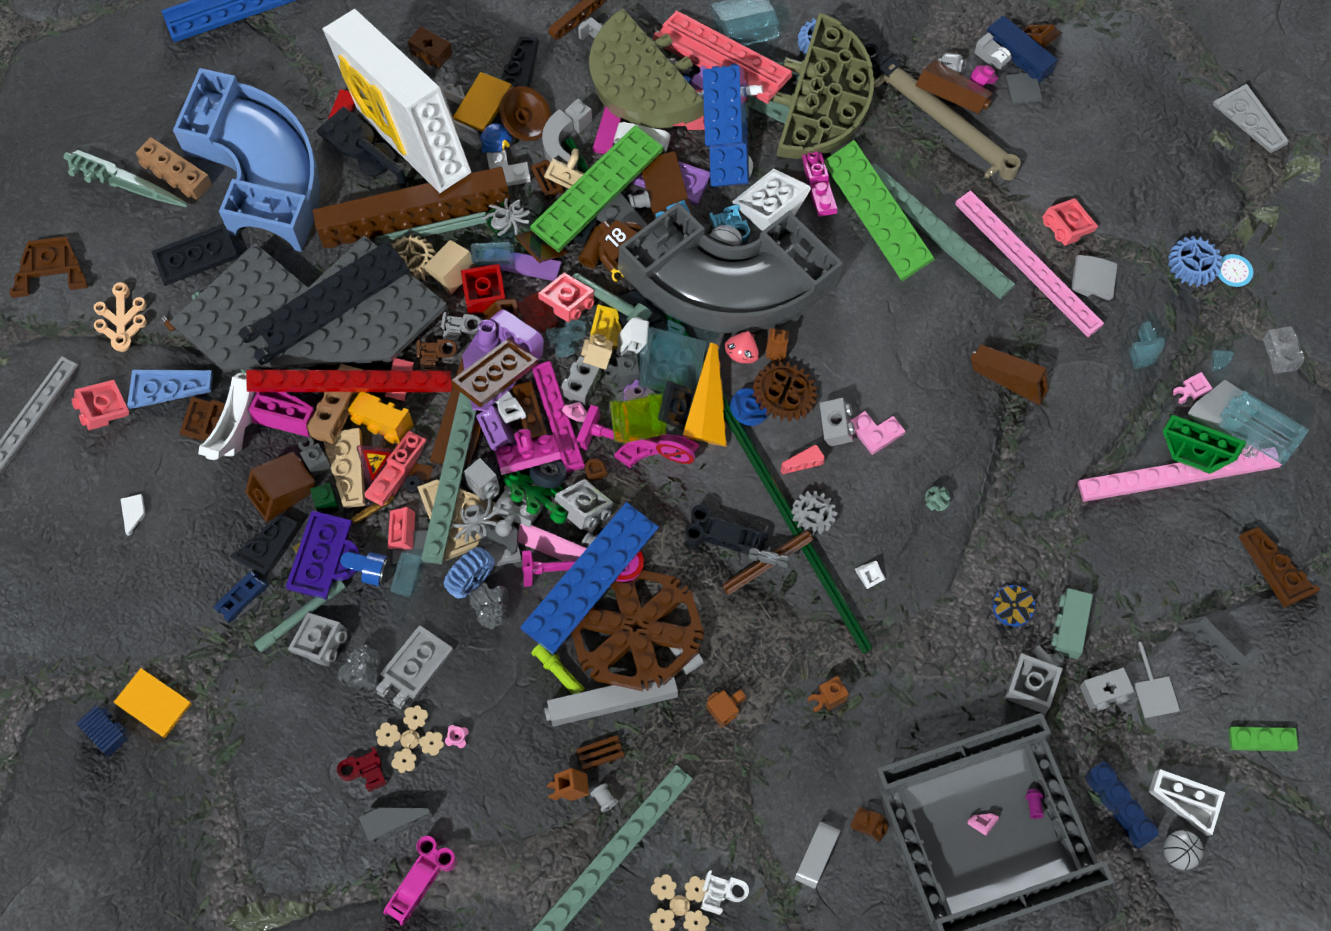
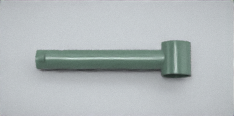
M575 273L572 276L593 289L594 297L628 316L626 319L628 322L634 317L647 321L652 315V312L644 305L638 303L634 307L579 273Z

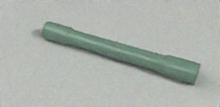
M333 581L327 600L314 597L253 644L262 653L274 644L278 638L302 621L307 612L312 613L326 601L332 599L346 588L341 581Z

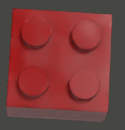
M499 264L461 270L468 315L481 314L496 300L506 299Z

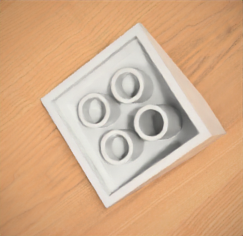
M772 169L733 200L732 203L733 205H740V211L763 231L788 211L795 216L811 188L803 182L776 169Z

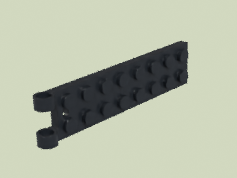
M387 240L255 324L244 326L238 334L244 343H250L258 336H262L268 347L257 349L254 357L260 365L267 364L274 357L409 273L410 269Z

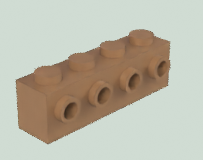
M151 137L136 152L139 159L138 163L144 169L149 168L160 179L163 177L173 188L178 187L189 198L193 197L198 200L212 185L208 174Z

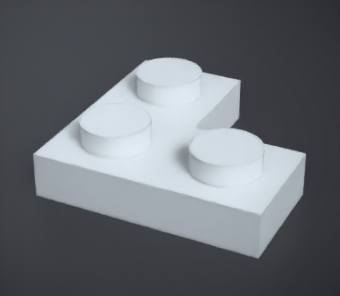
M505 150L496 153H486L489 169L503 167L507 186L531 182L527 162L508 165Z

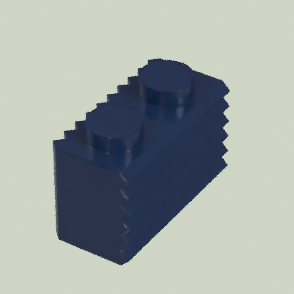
M95 705L76 724L109 757L128 740L124 735L127 730L119 722L114 724L110 720L113 715L105 707L100 709Z

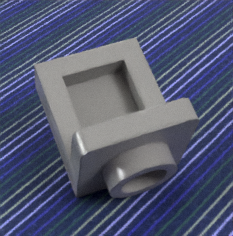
M592 17L587 21H583L578 28L579 39L583 40L588 35L595 39L603 24L598 23Z

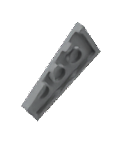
M1247 84L1213 102V106L1270 153L1288 144V139Z

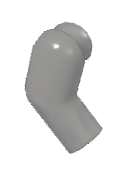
M1040 645L1032 650V653L1038 660L1057 667L1062 665L1065 659L1061 652L1047 654Z

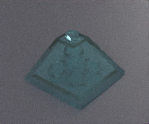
M652 327L649 328L648 342L640 352L639 386L664 392L666 382L673 381L696 392L701 375L706 341Z

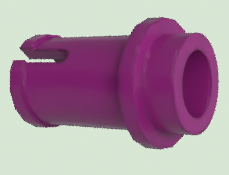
M1039 789L1028 790L1025 799L1028 800L1031 819L1044 817L1041 801L1043 794L1040 793Z

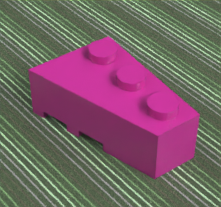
M256 392L248 409L252 423L306 437L310 436L307 425L309 419L313 418L315 414L313 407L295 396H290L286 392Z

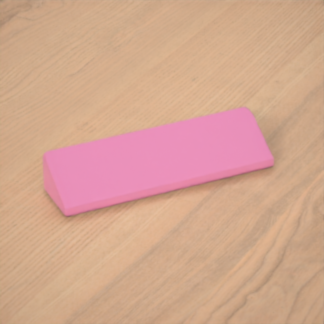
M520 524L518 543L561 561H577L587 549L533 525L528 527Z

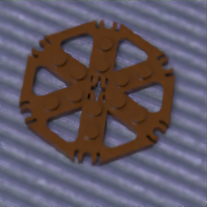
M642 570L640 575L631 581H615L610 588L614 589L620 613L592 608L571 633L580 667L583 668L584 672L589 668H593L594 670L590 673V677L592 679L595 678L597 682L643 691L642 683H644L647 691H649L650 682H655L657 688H660V678L663 681V685L667 684L699 654L701 645L694 641H703L704 631L691 589L689 591L687 585L683 589H678L681 585V580H676L674 576ZM645 579L661 583L663 585L662 590L641 608L635 588L636 580ZM680 603L686 604L691 618L689 626L683 627L660 622ZM639 625L640 629H637L636 632H633V628L631 627ZM582 629L611 634V636L595 651L588 652L584 648L580 633ZM652 644L680 649L683 652L667 668H661L657 663ZM631 649L637 674L633 677L609 672L608 669Z

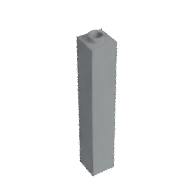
M673 677L665 685H663V681L660 678V688H657L655 682H650L649 691L645 689L644 683L641 684L643 691L612 685L548 700V708H544L547 721L551 720L553 726H558L677 698L678 690L675 678Z

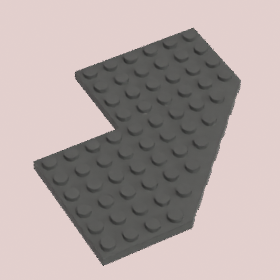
M363 236L308 288L260 246L254 243L170 321V324L223 372L241 369L244 371L260 370V368L282 369L288 368V366L313 367L317 364L341 365L347 362H355L356 364L372 363V361L377 360L389 362L393 361L447 308V304L413 275L407 273L274 357L267 364L260 365L255 359L254 353L261 347H268L267 343L261 335L250 343H244L238 334L240 329L246 325L255 324L378 246L366 236Z

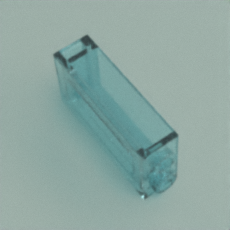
M1246 391L1239 397L1235 396L1229 404L1230 408L1226 406L1220 415L1223 418L1219 424L1221 428L1246 441V443L1283 466L1301 445L1309 432V429ZM1239 410L1244 411L1245 413L1264 423L1268 427L1272 428L1273 430L1290 439V441L1284 440L1275 433L1271 432L1270 430L1266 429L1265 427L1246 417L1245 415L1240 413Z

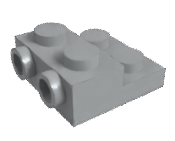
M585 479L558 492L555 496V501L569 512L567 518L581 530L586 527L591 529L596 525L597 521L600 519L606 521L611 515L613 502Z
M307 612L288 650L294 654L306 657L312 662L328 667L331 662L336 660L337 649L340 643L346 641L348 629L340 622Z

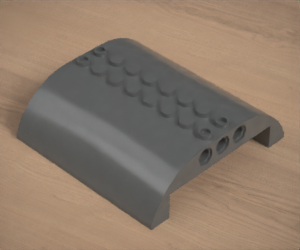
M1043 713L877 769L880 795L891 832L916 897L933 931H980L1115 883L1106 861L1100 863L1097 861L1046 741L1051 732ZM1039 789L1040 793L1043 794L1041 799L1044 813L1043 818H1030L1028 800L1025 799L1028 790ZM992 813L999 816V820L987 836L968 825V820L974 815Z

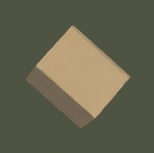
M451 240L423 266L450 295L462 284L461 270L477 268L470 252Z

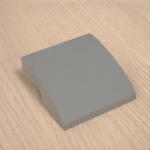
M1077 255L1071 290L1087 297L1094 294L1106 300L1112 299L1117 263L1097 257Z

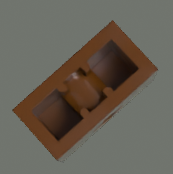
M422 26L408 40L410 53L414 57H419L428 65L435 66L438 69L452 55L450 42Z

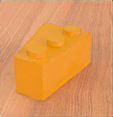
M360 392L348 408L351 421L357 425H365L373 434L377 435L379 433L392 444L395 442L399 444L408 431H411L414 427L409 410L403 408L400 411L394 408L395 404L389 402L386 405L380 402V398Z

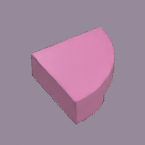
M581 402L565 405L562 409L568 417L579 422H584L587 415Z
M992 813L974 815L968 820V825L987 836L999 820V816Z

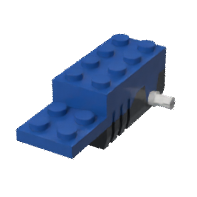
M731 64L728 67L713 66L712 69H703V91L697 93L704 100L705 146L710 148L711 186L722 187L749 184V95L763 93V86H748V73L738 64Z

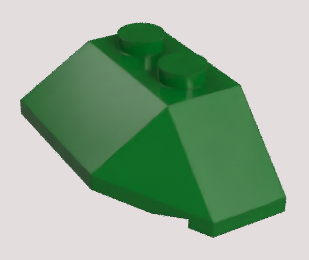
M1175 415L1171 416L1163 430L1174 461L1208 474L1237 461L1246 445L1244 440Z

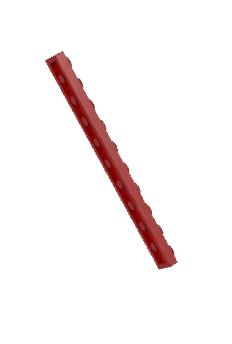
M246 370V392H451L452 390L451 371Z

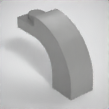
M560 109L546 122L542 140L546 160L548 159L551 162L552 158L567 165L571 156L562 149L560 144L573 131V121ZM577 162L574 166V169L578 170Z

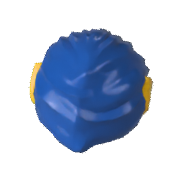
M494 123L487 126L480 135L482 152L496 153L504 151L505 146L510 147L513 140L512 135L503 124Z

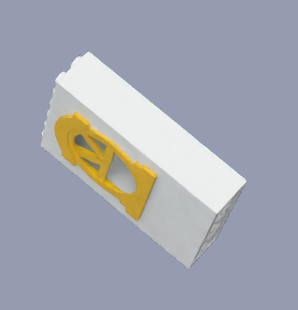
M356 9L322 28L358 113L439 193L471 173L440 87Z

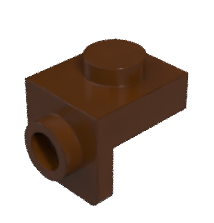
M859 807L850 827L855 831L872 836L875 841L881 842L883 836L888 831L889 823L881 814Z

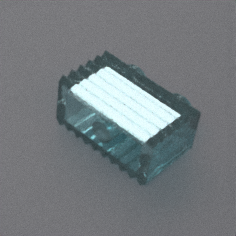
M510 242L471 244V261L477 266L479 264L481 266L483 264L485 266L487 264H513L514 246Z

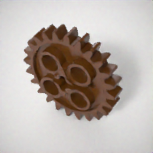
M779 361L778 366L771 363L770 368L765 366L763 371H759L758 376L754 380L752 389H754L753 396L757 397L755 403H761L759 409L766 408V415L772 413L773 419L780 416V420L783 421L784 417H787L788 421L791 422L794 417L798 421L800 416L805 418L806 414L811 412L816 403L815 400L818 394L815 393L817 387L813 386L815 381L808 380L810 374L804 375V368L798 371L796 364L792 368L789 362H787L786 366H783L781 361ZM788 379H791L792 381L786 396L780 405L778 402Z

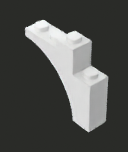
M240 372L232 377L222 415L211 435L199 446L198 454L206 456L207 459L217 460L223 455L234 456L242 450L245 427L252 423L248 409L256 392H246L245 373Z

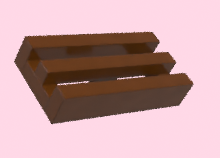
M548 159L531 166V171L545 199H549L551 195L553 197L556 196V193H563V188L560 184L554 182L556 186L554 189L549 179L544 177L545 171L543 167L546 166L548 168L550 164ZM536 169L540 170L550 191L546 190Z
M617 735L576 749L583 771L624 757ZM615 743L613 746L583 756V753ZM618 750V753L587 764L585 763V760Z

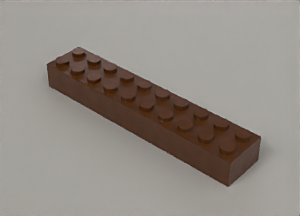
M501 166L470 173L441 193L430 183L317 208L312 211L323 248H334L337 245L355 243L363 236L373 239L378 235L478 212H487L493 209L489 207L490 204L498 206L505 201V198H508V206H510V199L503 167Z

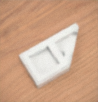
M141 494L121 499L125 532L128 536L133 533V529L139 521L141 522L146 516L143 496Z

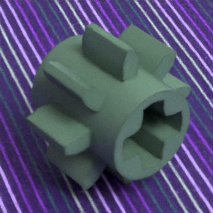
M938 486L931 487L925 494V501L927 502L925 505L931 511L934 509L936 511L945 510L950 504L951 497L949 496V491L944 486L941 489Z

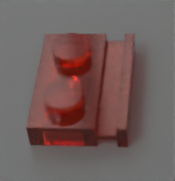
M539 292L524 298L520 302L517 301L518 310L525 323L536 331L543 333L559 325L550 306L539 299Z

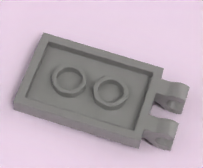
M419 625L380 673L383 681L376 688L377 694L385 698L392 685L401 691L393 699L394 706L401 710L409 697L414 700L418 697L452 654L453 648Z

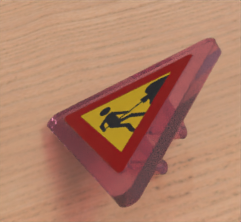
M364 445L357 446V452L369 486H371L387 465V459L394 449Z

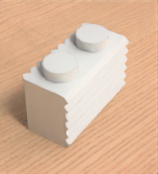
M639 317L630 319L618 334L619 341L617 342L616 354L623 357L638 355L648 342L649 322Z

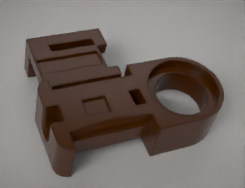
M437 339V343H422V340H417V356L420 357L419 371H439V368H436V361H439L438 358H451L455 356L458 351L457 344L448 339ZM446 343L453 345V352L451 354H445L443 351V346Z

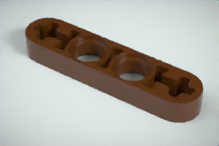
M582 0L554 22L549 28L548 34L555 40L561 39L599 9L605 0Z

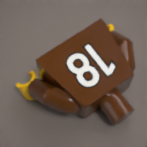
M615 220L612 224L604 221L599 226V230L602 232L598 237L601 243L598 247L599 257L607 270L612 272V278L616 282L618 280L615 278V273L619 272L616 269V266L618 267L619 246L643 229L638 223L629 221L622 223L619 220Z

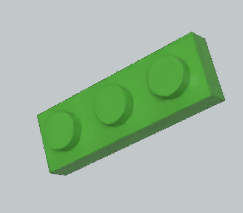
M1230 727L1228 729L1230 750H1298L1296 728Z

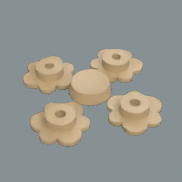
M418 705L414 708L408 707L404 712L406 717H404L403 721L405 724H408L411 730H407L400 735L396 725H390L386 722L376 731L377 742L380 746L387 744V746L392 747L394 742L400 740L404 749L394 754L395 759L391 763L392 767L398 769L400 773L415 769L414 762L416 761V756L412 754L410 749H414L418 744L423 747V753H429L432 756H436L439 753V749L444 747L441 733L435 732L433 734L429 731L424 737L420 738L419 734L414 731L419 726L423 727L428 717L427 711L421 710V707Z
M663 875L661 878L656 877L654 879L655 884L651 887L652 894L657 895L659 900H664L665 898L672 900L670 901L671 910L664 911V909L659 908L657 913L650 915V922L653 924L652 929L654 931H670V928L675 926L673 920L675 914L678 916L685 915L686 921L683 923V926L688 931H706L705 927L709 924L708 917L702 916L700 910L695 911V913L689 911L690 903L688 901L695 899L696 902H701L703 900L705 892L702 890V887L706 880H700L697 876L691 877L689 883H686L684 886L687 891L686 897L681 895L674 897L676 883L672 882V878L669 875Z

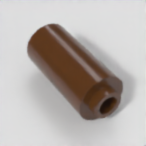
M595 226L578 258L582 265L592 269L596 267L600 260L598 247L601 243L598 237L602 232L599 230V226Z

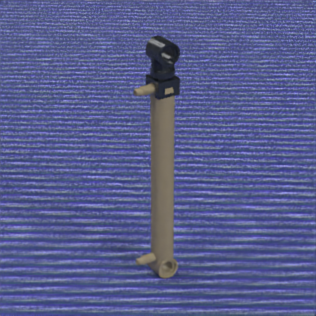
M872 42L864 44L872 63V69L878 74V78L874 82V88H877L882 83L886 86L891 84L992 166L984 174L985 178L993 176L997 171H999V176L1004 180H1013L1017 176L1021 163L1018 156L1005 152L934 94L915 86L917 81L901 69V63L893 57L889 59L880 53L877 44Z

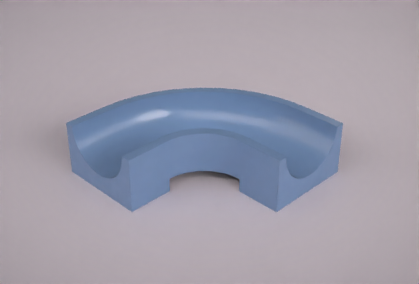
M199 68L173 129L184 155L221 163L237 172V179L231 180L219 210L229 235L237 237L241 227L262 228L281 236L293 246L294 250L302 252L314 222L312 210L318 208L320 199L319 169L302 125L285 105L264 91L238 83L234 75Z

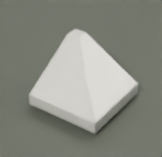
M877 561L855 568L856 573L867 589L885 580Z

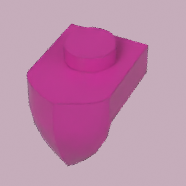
M988 65L977 66L970 76L971 81L982 87L985 84L995 83L999 78L995 74V70Z

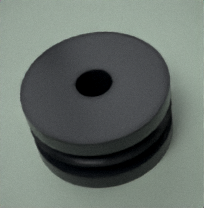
M412 475L405 479L404 486L409 493L414 494L419 492L417 487L421 486V482L417 476Z

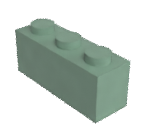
M1068 588L1064 595H1060L1058 606L1061 607L1060 614L1057 613L1054 626H1058L1057 633H1053L1051 639V646H1054V654L1061 652L1064 656L1078 659L1081 656L1093 594Z

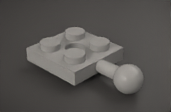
M508 486L493 506L492 512L500 507L501 510L495 515L505 518V520L497 522L495 526L496 533L502 537L508 536L512 531L511 524L513 521L531 527L544 508V505L535 499L540 504V509L535 515L526 511L525 491H523L524 497L522 501L514 502L510 498L511 488Z

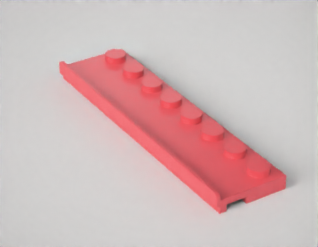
M677 10L663 24V28L658 33L655 32L653 34V41L668 33L673 43L664 49L681 58L688 56L692 64L698 67L703 65L708 69H712L713 66L728 67L731 64L740 65L748 73V86H763V93L752 96L767 104L792 77L791 70Z

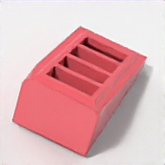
M814 445L784 461L781 465V473L787 474L822 465L824 463V455L818 446Z

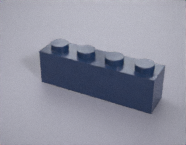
M1004 15L988 27L987 33L993 36V40L1010 52L1011 60L1015 65L1028 73L1032 79L1036 78L1038 83L1055 70L1058 59Z

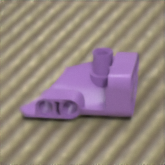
M502 309L489 320H483L478 324V333L462 355L464 370L508 338L539 360L543 355V337L538 331ZM516 381L481 408L470 400L472 410L486 411L506 394Z

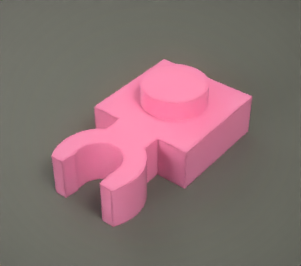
M1201 372L1183 382L1184 388H1175L1173 395L1183 394V397L1178 400L1179 404H1183L1189 396L1196 400L1209 393L1212 387Z

